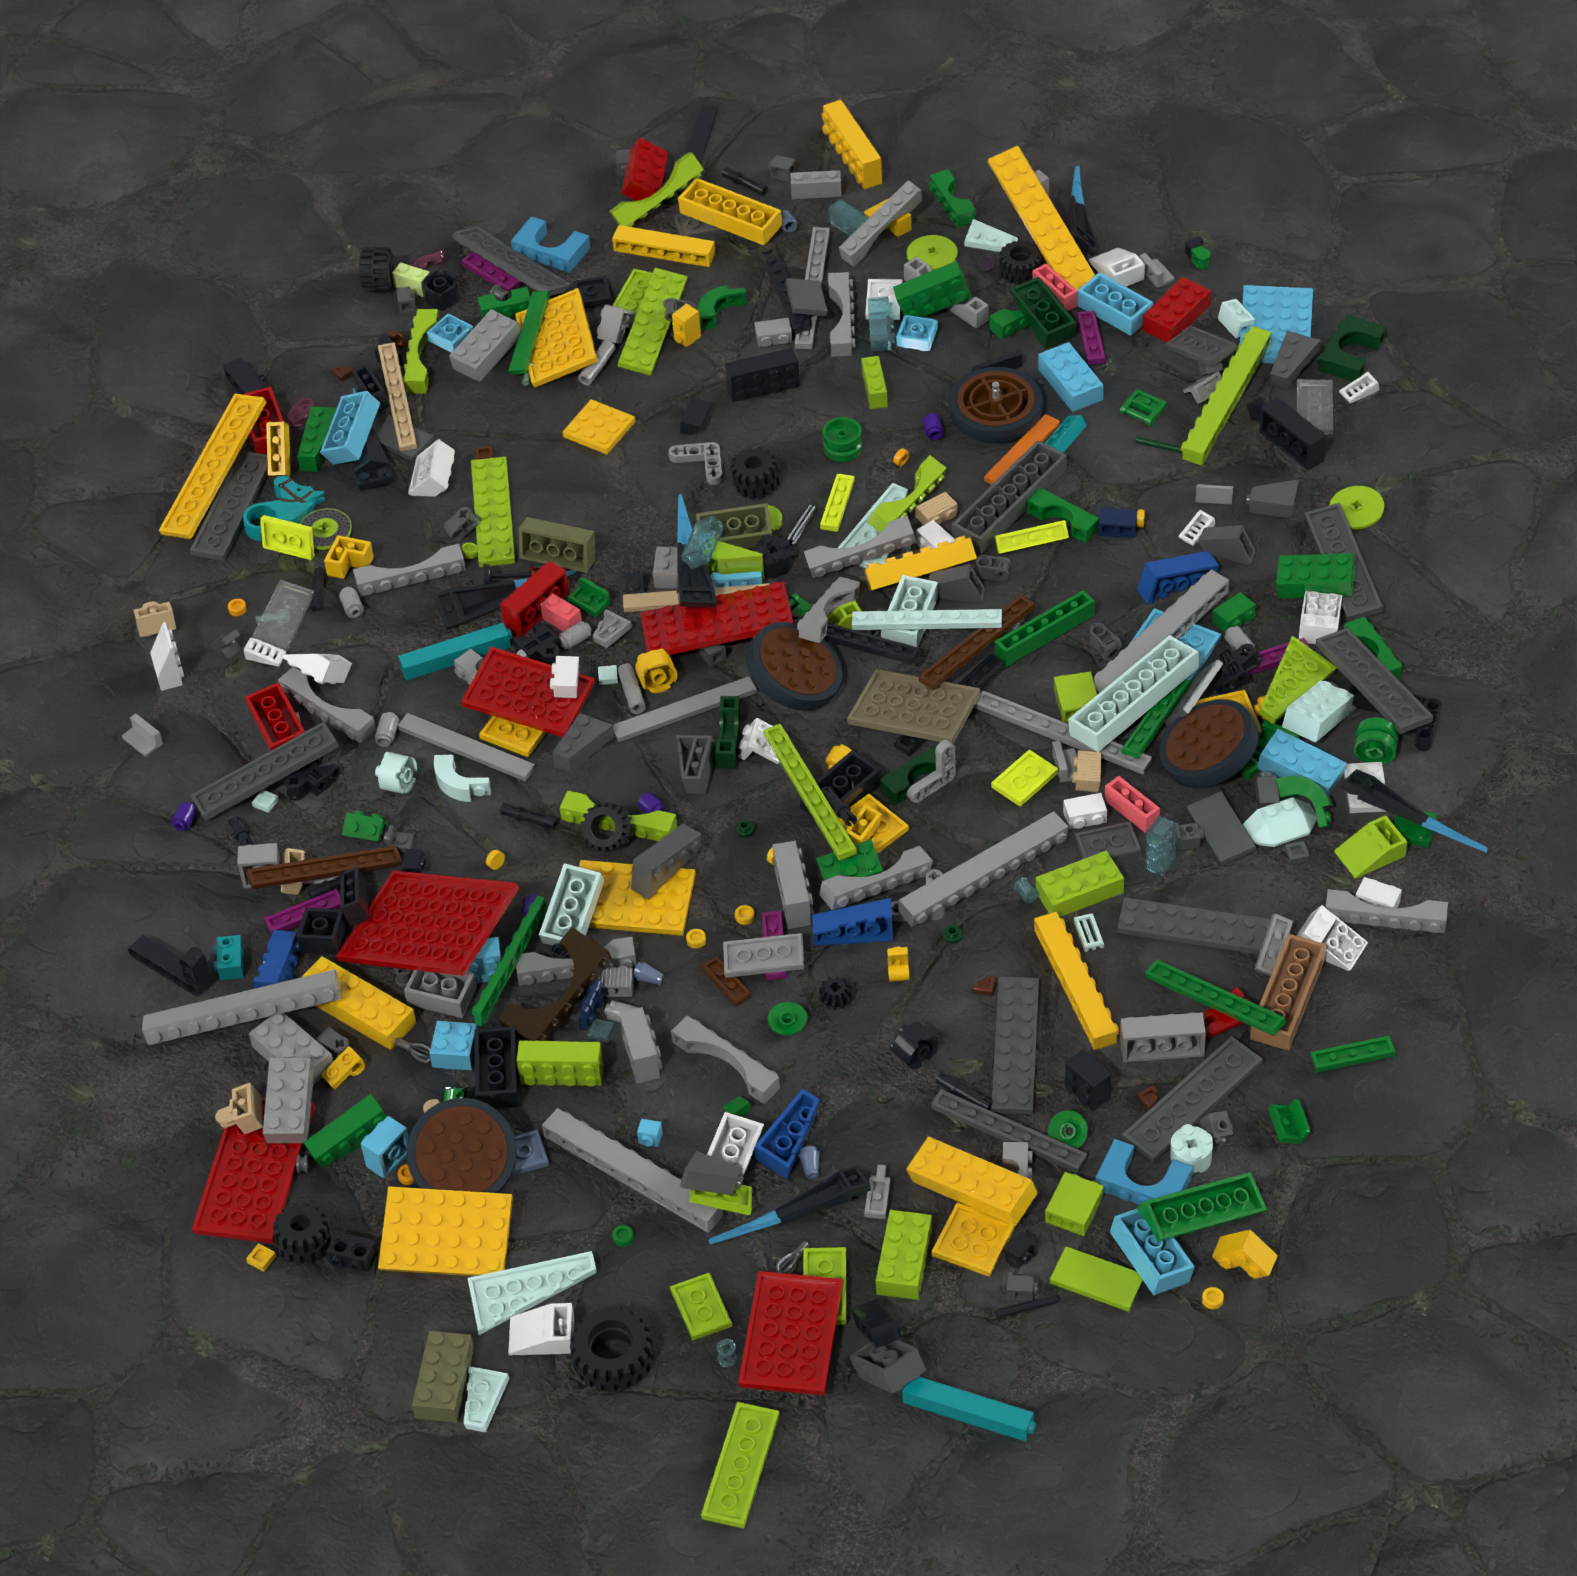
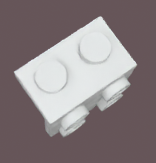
M756 718L750 725L747 724L742 732L744 737L738 746V749H740L738 757L745 760L752 752H755L779 764L778 758L763 734V730L773 726L759 718Z

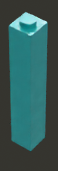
M502 622L399 655L400 669L406 681L454 666V660L469 649H472L482 657L487 655L491 647L501 650L510 648L512 634L510 629H506Z
M922 1377L908 1382L902 1391L903 1403L1025 1442L1029 1434L1033 1435L1035 1431L1034 1412Z

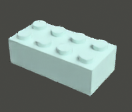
M902 575L888 611L933 610L938 599V582ZM925 629L881 630V638L918 647Z
M1320 680L1287 707L1282 727L1313 742H1317L1349 715L1354 695L1345 689L1331 685L1327 681Z
M564 863L539 933L542 943L549 945L560 943V940L571 927L586 936L604 884L601 873Z

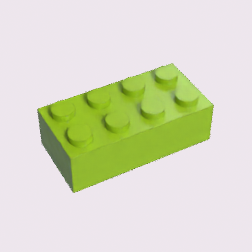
M1104 851L1036 877V893L1049 914L1057 911L1059 917L1124 893V877L1108 852Z
M519 1041L517 1065L521 1084L602 1086L604 1065L600 1042Z
M890 1210L876 1276V1295L919 1300L932 1232V1215Z

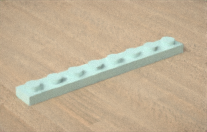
M1002 609L859 611L852 614V630L1002 628Z

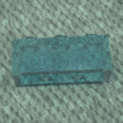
M841 199L829 207V223L850 236L870 218Z
M888 297L868 298L871 351L892 350V343H895L894 333H891L894 323L893 318H890V314H893V309Z
M714 515L696 522L681 555L684 562L691 569L709 563L724 529Z
M1158 816L1147 830L1145 868L1152 873L1163 876L1175 861L1176 823Z

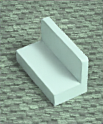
M1237 299L1222 302L1218 315V320L1235 338L1240 337L1242 327L1254 325L1255 318Z

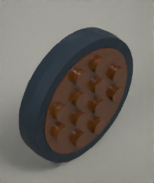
M987 367L968 373L955 384L949 401L950 415L955 426L962 433L973 439L991 443L1012 441L1024 436L1040 420L1043 408L1042 394L1037 383L1025 373L1007 367Z
M776 622L765 626L752 639L746 655L748 671L757 687L776 703L791 709L808 711L826 705L837 693L843 676L841 662L832 646L824 638L820 643L799 638L798 624Z
M1216 699L1203 702L1194 706L1186 716L1178 717L1169 726L1160 744V759L1165 771L1178 784L1191 788L1212 786L1236 774L1250 760L1258 744V728L1250 712L1236 701Z
M470 1098L449 1099L428 1109L414 1125L407 1144L408 1168L414 1182L420 1189L499 1193L511 1178L517 1158L516 1140L506 1119L490 1105Z

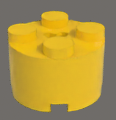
M664 649L652 650L642 653L637 657L638 661L635 670L645 690H650L651 693H661L668 690L672 682L674 681L675 683L677 680L676 668L669 654Z

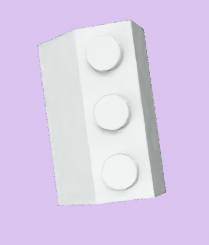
M438 439L417 455L408 494L411 496L436 497L441 492H445L449 486L448 480L452 472L451 466L454 462L455 450Z
M725 1112L707 1155L743 1168L741 1176H744L764 1124Z

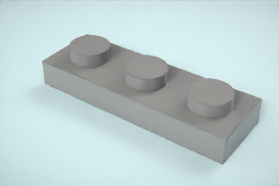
M1277 914L1272 915L1254 970L1271 977L1287 935L1290 932L1292 920Z

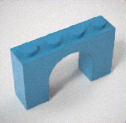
M532 216L511 240L513 250L533 261L568 273L575 268L590 249L589 235L574 231L566 242L560 246L549 248L539 245L547 235L546 221Z
M1114 1139L1096 1176V1182L1104 1186L1105 1194L1109 1193L1122 1200L1141 1205L1146 1200L1186 1190L1192 1179L1193 1166L1173 1159L1165 1177L1159 1183L1150 1186L1138 1185L1132 1182L1126 1175L1134 1158V1145Z

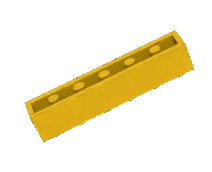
M618 225L612 238L613 250L617 252L710 267L716 254L715 241Z
M965 536L955 538L954 543L948 544V541L938 543V547L934 549L928 546L919 549L920 553L914 555L913 551L902 554L903 558L897 560L895 557L885 559V563L878 565V562L868 564V568L864 570L870 591L898 583L902 575L918 577L977 559L971 538L966 539Z

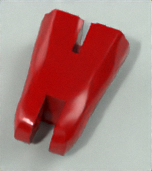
M1237 987L1230 991V993L1245 999L1244 994ZM1209 1008L1203 1013L1206 1038H1212L1229 1029L1245 1024L1213 1008Z

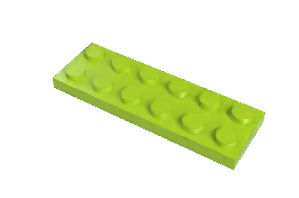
M737 1402L701 1513L702 1520L745 1528L780 1416L778 1410Z

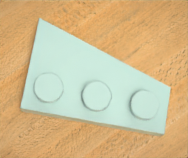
M973 219L965 239V246L1000 252L1002 247H1006V244H1011L1013 241L1018 242V238Z
M469 1366L468 1397L465 1404L464 1425L466 1429L486 1432L510 1378L507 1373Z

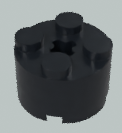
M443 270V273L433 271L424 278L425 300L431 307L444 311L459 300L457 280L453 273Z
M764 535L754 548V551L763 554L764 576L776 578L779 577V574L784 573L785 575L792 566L789 541L781 537Z
M914 1022L910 1025H902L898 1031L899 1035L890 1045V1050L909 1068L918 1069L923 1066L922 1061L925 1059L929 1061L938 1047L936 1039L938 1038L921 1023Z

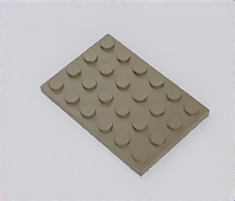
M876 669L849 714L847 721L850 725L938 742L948 740L953 744L981 692L980 688L942 682L935 689L931 690L919 682V677Z

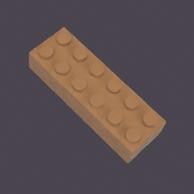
M1292 934L1287 935L1259 1006L1285 1017L1286 1023L1275 1036L1251 1026L1250 1040L1290 1050L1325 962L1327 944Z

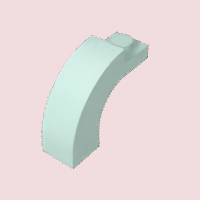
M434 755L436 780L440 789L446 795L466 802H471V796L491 795L489 777H462L455 772L456 767L453 755Z

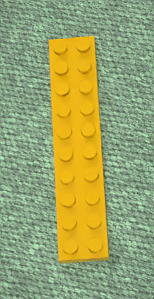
M1019 146L989 158L988 164L1048 265L1071 286L1079 290L1095 274Z
M234 394L159 529L161 535L192 539L266 404V400L263 397Z

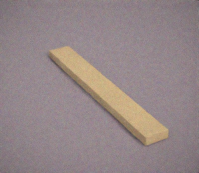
M395 342L378 345L399 450L401 452L417 449Z
M769 583L716 587L715 595L747 590L756 586L769 585ZM676 591L623 595L624 612L654 610L679 604Z

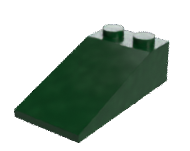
M1040 277L1010 288L1009 291L1032 332L1045 349L1074 337L1076 321Z

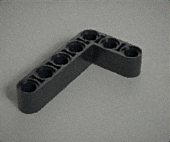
M1353 684L1349 687V693L1354 695L1352 704L1357 709L1380 713ZM1413 694L1433 715V722L1417 728L1415 746L1418 750L1429 751L1433 746L1440 720L1441 702L1436 698Z
M141 935L128 948L129 954L135 960L196 997L212 983L206 957L195 946L184 956L179 957L150 938Z

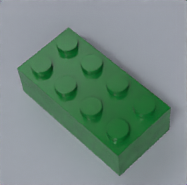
M957 261L893 287L897 303L904 316L909 315L922 318L972 298L968 282Z
M1353 553L1279 556L1276 580L1279 598H1304L1305 591L1334 593L1342 595V597L1353 596L1356 571Z

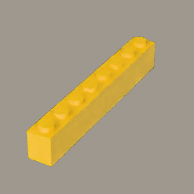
M1057 911L1034 918V931L1093 1049L1097 1050L1116 1044L1117 1035L1119 1034L1118 1026L1112 1022L1110 1010L1108 1007L1105 1008L1102 994L1100 992L1097 993L1093 977H1089L1088 967L1085 962L1082 963L1080 951L1074 947L1072 935L1067 933L1064 919H1060Z

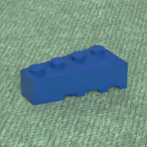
M1209 551L1145 563L1137 591L1148 605L1153 603V599L1158 597L1164 599L1168 597V593L1174 591L1179 593L1184 591L1189 585H1195L1211 569L1217 572L1219 564Z
M891 898L812 915L814 946L893 941Z
M273 931L267 946L268 953H264L263 965H259L258 968L259 977H255L253 980L255 988L293 980L292 970L293 967L297 966V952H300L296 939L297 932Z
M802 1089L755 1145L754 1159L788 1180L817 1115L819 1099Z

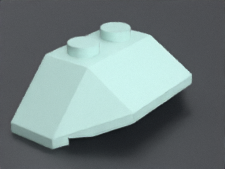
M1292 797L1257 809L1242 825L1254 844L1275 847L1310 835L1317 822V816L1309 803Z

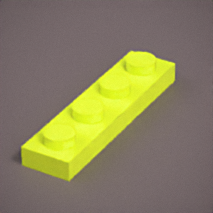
M836 475L820 523L821 530L838 532L855 482L854 476Z
M1062 520L996 535L994 538L997 552L1000 554L1069 538L1066 521Z

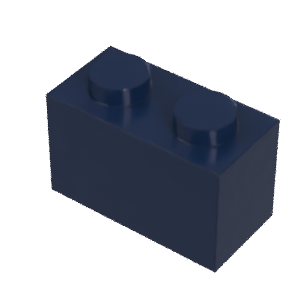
M1101 508L1099 536L1135 538L1137 510Z

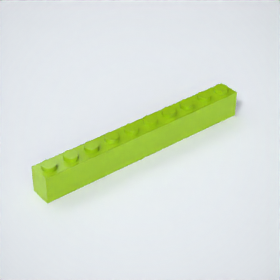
M1251 326L1249 332H1245L1242 344H1239L1237 347L1236 355L1231 357L1229 367L1224 369L1223 378L1218 380L1215 392H1211L1208 404H1205L1202 409V415L1197 417L1194 429H1190L1187 441H1184L1181 446L1183 460L1199 465L1204 464L1271 344L1270 331Z

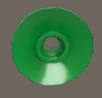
M784 1002L774 1006L769 1011L767 1020L768 1026L772 1031L779 1035L789 1036L802 1031L806 1026L808 1018L802 1006L797 1003Z
M1065 1110L1052 1118L1048 1127V1135L1057 1141L1079 1149L1084 1145L1088 1137V1126L1082 1115L1075 1111ZM1069 1128L1073 1129L1072 1135H1068L1067 1130Z

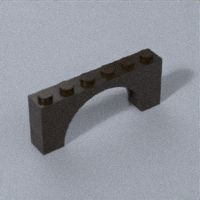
M571 927L560 940L562 949L573 959L574 975L567 991L554 1003L541 1008L526 1009L509 1003L497 1018L501 1026H515L516 1036L523 1041H549L550 1035L560 1028L563 1019L572 1013L576 1003L585 997L590 985L596 979L598 980L603 970L610 966L612 957L607 949Z

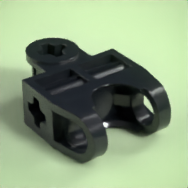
M537 622L532 625L534 636L525 638L517 635L512 638V643L517 652L522 649L530 659L550 665L556 663V656L559 655V649L561 648L559 636L547 626Z
M1243 644L1235 651L1229 645L1207 661L1204 668L1216 660H1220L1223 663L1217 672V675L1221 674V676L1214 684V689L1218 694H1226L1251 680L1248 672L1258 667L1262 658L1251 644Z
M323 756L305 765L285 778L284 783L286 788H288L287 797L290 800L297 801L304 798L309 792L318 796L337 780L340 774V767L336 764L320 767Z

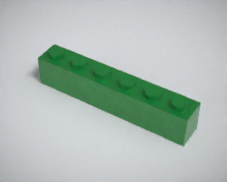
M1082 590L995 641V656L1005 661L1006 667L1092 618L1095 614V601Z

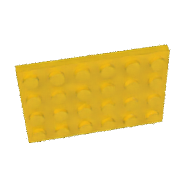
M578 288L548 300L530 360L534 365L532 367L530 362L528 366L534 388L598 362L581 293ZM527 309L515 314L520 331Z
M580 860V868L599 872L604 879V884L588 928L684 935L696 876L695 869L680 868L648 900L631 889L633 864Z
M388 1187L378 1269L384 1271L479 1276L505 1270L513 1195Z

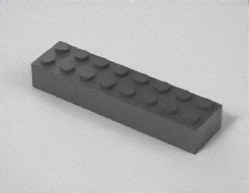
M1037 440L952 523V537L954 539L965 536L966 539L971 538L974 551L981 555L995 542L994 536L1003 534L1027 510V500L1039 488L1047 490L1067 470V455Z

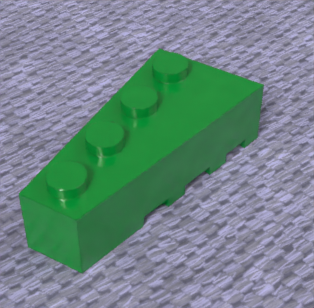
M311 407L297 456L300 471L318 472L326 460L320 451L337 408Z
M370 1094L306 1140L304 1144L319 1165L324 1168L361 1148V1142L364 1137L369 1135L376 1128L377 1124L387 1117V1114L372 1094Z

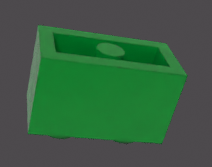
M1240 592L1213 610L1212 623L1224 633L1230 627H1240L1255 617L1256 604Z

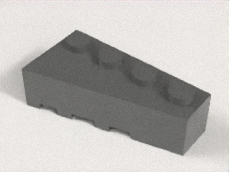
M683 823L633 860L631 889L649 900L700 850L701 834Z

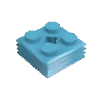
M446 314L427 332L428 341L452 353L474 329V326L457 317Z
M905 315L896 336L897 346L905 349L913 348L920 351H930L938 330L937 320Z

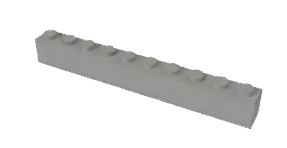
M1212 569L1206 575L1204 574L1200 581L1192 585L1183 596H1180L1175 604L1169 606L1163 615L1157 617L1150 627L1145 628L1138 638L1133 639L1126 649L1121 650L1114 660H1110L1102 671L1096 673L1094 677L1096 691L1102 692L1169 635L1178 640L1229 592V579Z
M1053 811L899 899L898 912L911 927L922 924L927 918L939 914L944 908L955 905L960 899L965 896L969 897L977 889L986 887L991 881L1002 878L1010 870H1016L1024 862L1031 861L1036 855L1047 852L1057 843L1064 842L1067 838L1068 825Z
M336 969L143 1015L142 1032L148 1045L339 1000L341 999V982Z
M557 1108L542 1124L544 1137L707 1233L723 1217L722 1209L689 1202V1189L680 1187L682 1178L678 1179L671 1175L667 1169L659 1168L651 1160L639 1156L634 1150L623 1147L617 1140H611L603 1132L592 1129L586 1122L575 1119L569 1112H563Z

